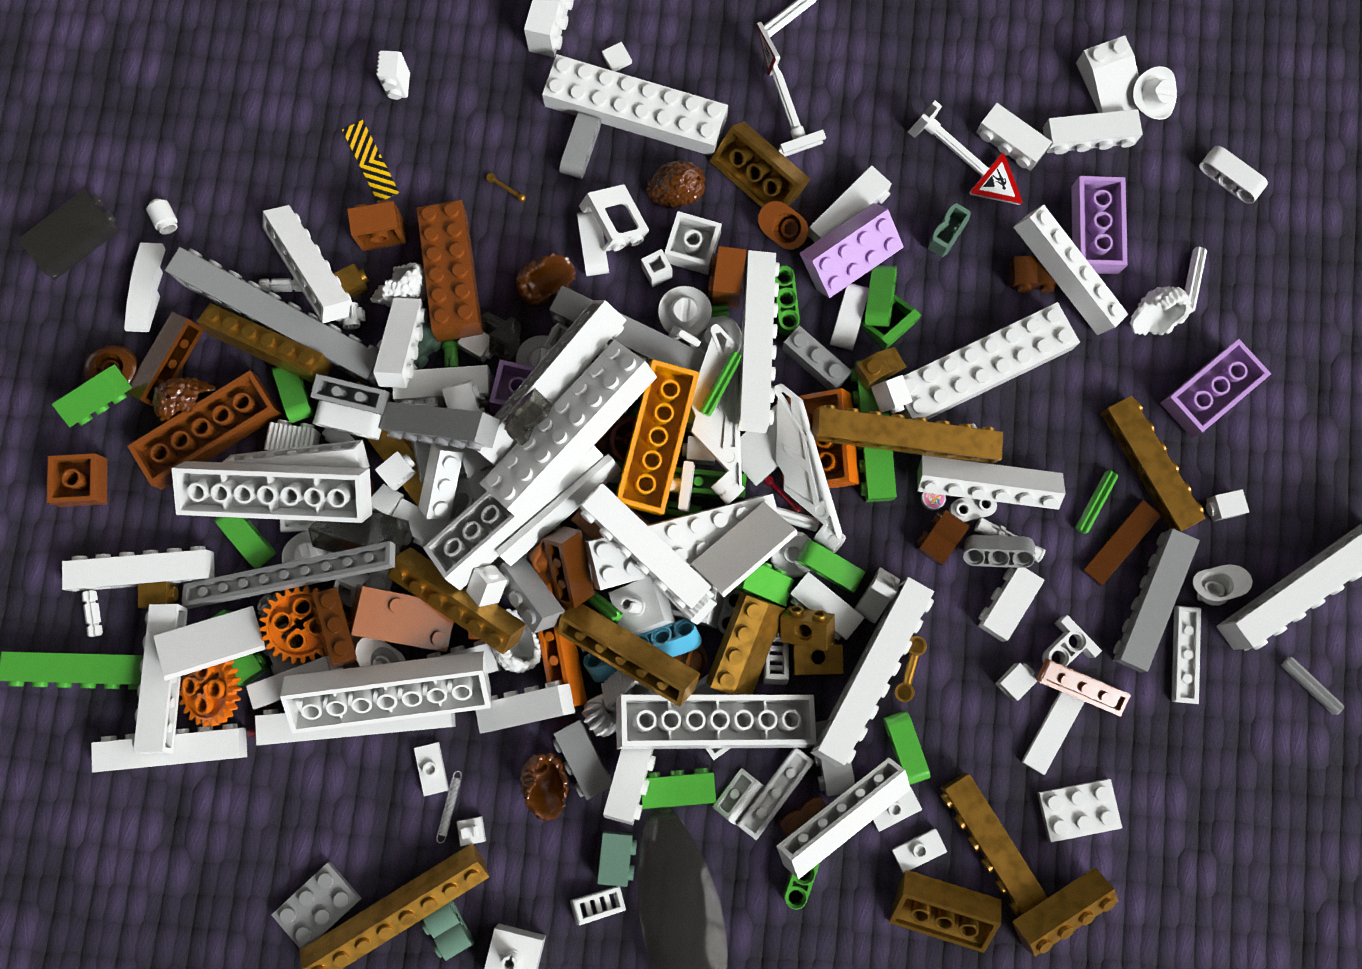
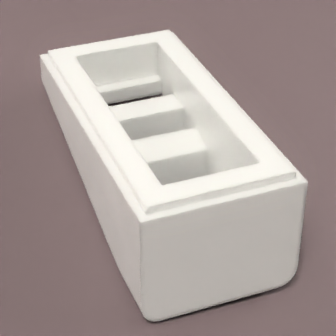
M674 326L668 335L692 348L698 347L701 343L699 339L677 326Z
M781 633L778 634L777 638H774L773 642H781ZM783 642V646H771L763 666L764 684L786 685L788 683V643ZM770 652H783V655H770ZM770 662H782V665H770ZM770 672H782V674H770Z
M620 886L570 900L577 925L626 910ZM613 893L616 908H612L609 894ZM599 897H604L606 911L602 910ZM593 899L597 911L595 914H593L590 900ZM583 902L587 913L585 917H583L580 903Z

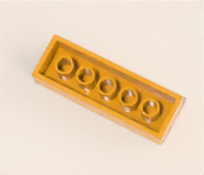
M653 359L649 367L657 378L641 394L615 496L629 508L661 516L665 512L700 372Z

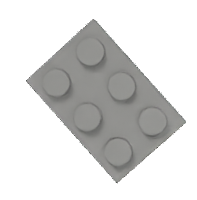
M328 862L271 915L295 944L302 949L320 938L362 898L335 866Z

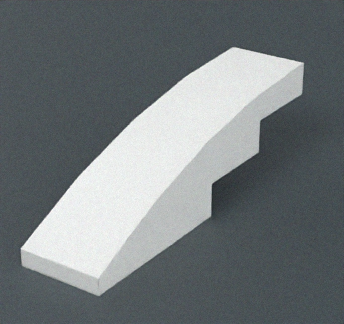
M140 243L129 285L125 331L149 332L160 299L157 290L163 274L160 268L166 250L163 243Z

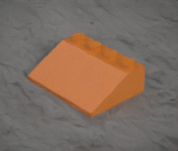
M842 388L798 396L803 400L811 430L813 427V414L822 405H834L839 410L853 408L852 393ZM786 398L787 402L791 406V398ZM815 441L829 488L860 485L856 446Z

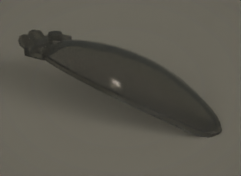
M667 807L654 808L643 828L638 862L639 918L645 948L652 968L727 969V938L719 896L708 866L691 833L678 815Z

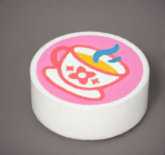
M925 492L921 495L923 506L929 510L939 509L946 500V495Z

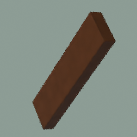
M1144 500L1140 501L1082 571L1099 586H1102L1162 515Z

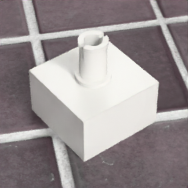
M652 576L609 592L612 605L623 613V617L620 618L618 625L636 636L676 622L669 599L653 583L655 579Z
M498 924L494 928L484 969H538L546 935Z

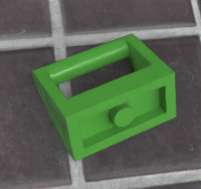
M895 294L893 306L896 305L906 317L886 335L873 326L865 325V319L860 323V326L883 350L891 346L921 317V314L914 307Z

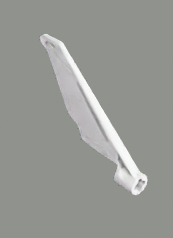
M714 324L710 328L712 337L700 369L691 405L695 415L691 433L727 471L711 488L728 505L745 489L742 486L740 431H737L739 400L738 368L712 415L708 417L699 412L728 356L732 351L737 352V344L718 324ZM718 333L726 340L723 352L716 336Z
M780 383L774 387L775 394L778 397L776 463L784 474V491L823 523L814 540L835 553L844 543L846 536L842 534L805 406L800 397ZM782 392H784L791 398V406L787 402Z

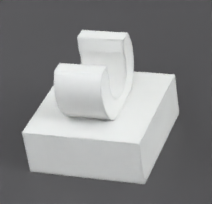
M482 816L457 821L460 846L486 841Z

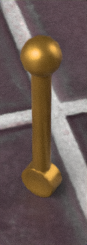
M493 173L487 174L486 179L489 183L499 185L516 196L519 202L526 200L525 194H519L497 180Z

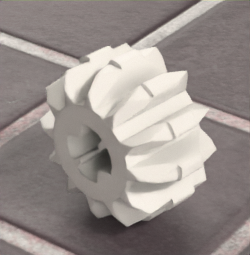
M603 694L587 701L582 715L586 718L584 723L589 725V730H593L596 736L601 735L603 738L616 732V713L605 708Z

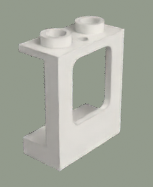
M624 184L587 193L579 205L583 213L593 212L608 242L603 248L604 252L610 250L619 251L628 245L637 246L644 241L643 238L649 231ZM619 204L625 205L637 229L618 233L605 208Z

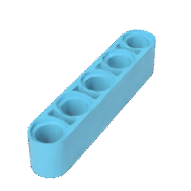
M683 619L637 635L672 657L693 651L702 642L695 624L689 619ZM588 653L584 658L583 664L595 682H604L614 672H617L616 668L591 653Z

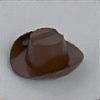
M108 345L94 350L89 354L84 363L83 372L86 381L115 364L130 384L137 371L134 353L120 345Z

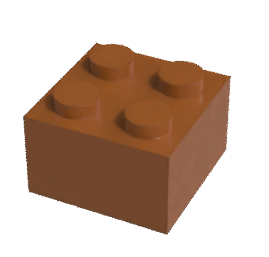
M382 200L373 205L358 204L354 208L347 209L351 236L362 251L407 243L403 217L394 201Z
M719 246L718 254H713L711 275L715 276H710L708 297H712V305L727 304L728 307L739 308L746 249Z
M96 453L48 456L47 503L58 507L107 505L108 459Z

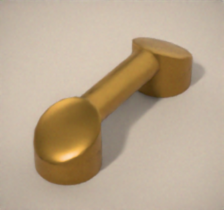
M920 636L910 638L912 645L908 651L910 654L903 681L895 689V696L901 702L911 701L915 694L912 687L918 658L927 648L926 641Z

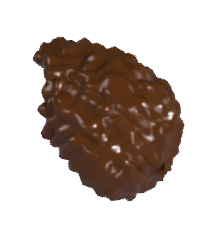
M679 160L677 162H668L657 170L652 179L647 181L646 192L652 203H658L660 206L664 205L671 208L682 207V205L693 204L704 194V182L706 179L703 176L702 169L695 166L693 162L689 163Z
M553 252L550 256H542L538 260H532L517 272L516 290L525 303L534 306H543L545 303L549 304L552 300H555L562 286L569 288V285L575 279L574 274L576 271L573 268L574 265L569 261L568 256L555 255Z
M186 377L185 379L165 380L155 388L152 406L156 416L160 418L161 422L165 423L183 411L186 413L192 412L196 403L216 392L218 388L215 385H210L208 381L203 382L197 378Z
M534 754L526 759L521 769L520 791L524 795V804L529 807V811L533 812L537 819H543V821L555 820L558 818V814L562 813V808L566 806L563 800L567 797L569 790L567 775L564 773L565 770L561 759L554 754Z

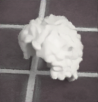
M411 262L401 267H393L394 272L391 280H386L385 285H379L372 295L373 297L370 298L372 302L385 304L390 308L393 298L421 299L423 303L427 299L424 268H422L421 264Z
M1173 286L1157 287L1149 291L1144 298H1141V303H1138L1139 307L1131 316L1130 325L1132 332L1139 335L1143 334L1144 336L1148 332L1159 335L1169 334L1174 326L1178 323L1182 324L1192 312L1190 296L1180 287L1175 288Z
M506 609V611L524 622L516 610ZM527 624L519 643L505 654H501L492 648L496 661L505 670L516 672L517 674L533 669L540 662L542 654L540 642L537 638L538 634H533Z

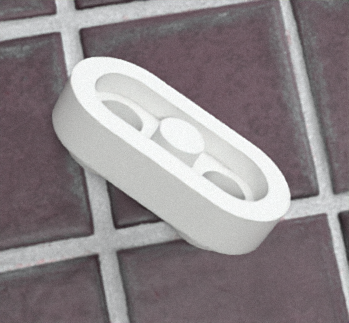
M960 498L950 505L949 512L963 522L973 521L992 515L997 509V502ZM982 501L989 503L987 509L982 506ZM960 506L966 508V514L960 513Z

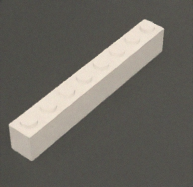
M748 250L745 261L741 355L743 358L740 362L737 431L766 433L768 426L773 425L774 410H770V403L774 402L775 389L771 388V381L775 380L776 367H772V359L775 360L777 349L776 345H773V338H776L777 324H773V321L778 313V303H774V297L778 296L779 283H775V276L778 277L780 263L776 262V253Z
M278 709L263 710V715L255 716L256 745L456 727L455 713L292 734L286 713H279Z

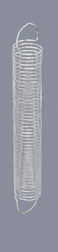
M454 775L438 830L441 832L439 835L445 836V839L447 836L446 832L449 829L448 826L450 825V816L454 809L453 805L456 802L454 800L457 798V789L461 780H458L459 778L453 780Z

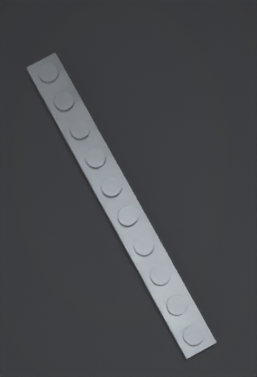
M388 541L183 584L182 606L191 609L395 568V544Z

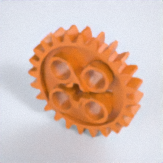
M308 585L304 587L303 592L300 587H295L294 592L285 589V596L277 592L276 597L278 600L276 602L268 600L272 606L271 609L263 608V611L268 614L267 617L259 619L266 623V626L259 628V631L267 633L261 640L270 641L266 649L271 650L275 648L273 656L278 657L282 654L281 661L286 662L291 657V664L296 665L298 658H300L302 664H306L307 657H310L312 661L316 660V654L325 657L320 634L313 633L312 626L316 622L315 617L309 619L314 613L310 602L312 593H310ZM315 588L312 593L319 592V589ZM303 602H308L310 605L308 612L299 614V605ZM281 617H288V626L284 629H279L278 620ZM298 620L304 622L303 626L305 628L303 630L296 628ZM293 630V632H291V633L287 636V638H285V639L282 638V636H283L285 633H288V632H290V631ZM296 636L303 637V644L299 648H293L292 640Z
M234 660L181 676L179 696H182L183 699L179 704H185L184 713L190 712L189 720L196 719V725L202 724L203 727L221 725V723L227 722V718L233 717L232 710L238 709L235 701L241 700L237 695V691H241L242 688L237 686V682L241 678L235 676L239 669L232 668Z

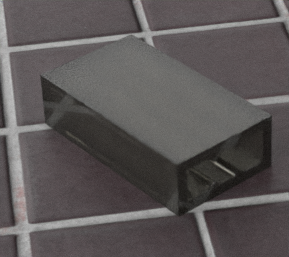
M83 189L17 240L46 275L56 280L118 233L120 229L115 224L118 221L117 218L109 210L105 211L102 208L104 202L95 193L91 195Z
M373 510L372 515L362 523L315 521L308 528L312 547L332 553L391 541L395 544L396 556L412 540V532L408 520Z

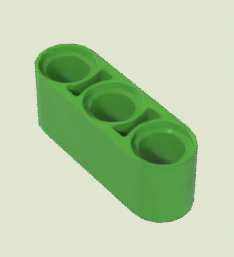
M877 265L872 269L865 325L890 326L897 266Z
M780 266L778 277L775 276V283H779L778 296L774 297V303H778L776 321L778 331L784 336H790L797 329L800 320L795 274L790 267ZM786 276L789 281L782 283L778 280V277ZM786 297L789 298L792 303L789 305H784L781 303L780 299ZM790 319L793 321L794 325L792 327H787L783 324L782 321Z
M277 366L273 367L272 371L290 423L292 424L314 416L303 378Z
M214 518L219 528L255 569L260 568L276 554L272 546L248 518Z
M809 539L806 540L796 559L802 566L853 594L865 574L859 567Z
M905 710L884 717V725L897 763L906 770L909 785L931 778L908 711Z
M820 863L810 870L808 877L798 879L790 872L783 892L784 900L790 908L798 910L805 906ZM793 890H799L802 894L798 902H791L789 900V894Z

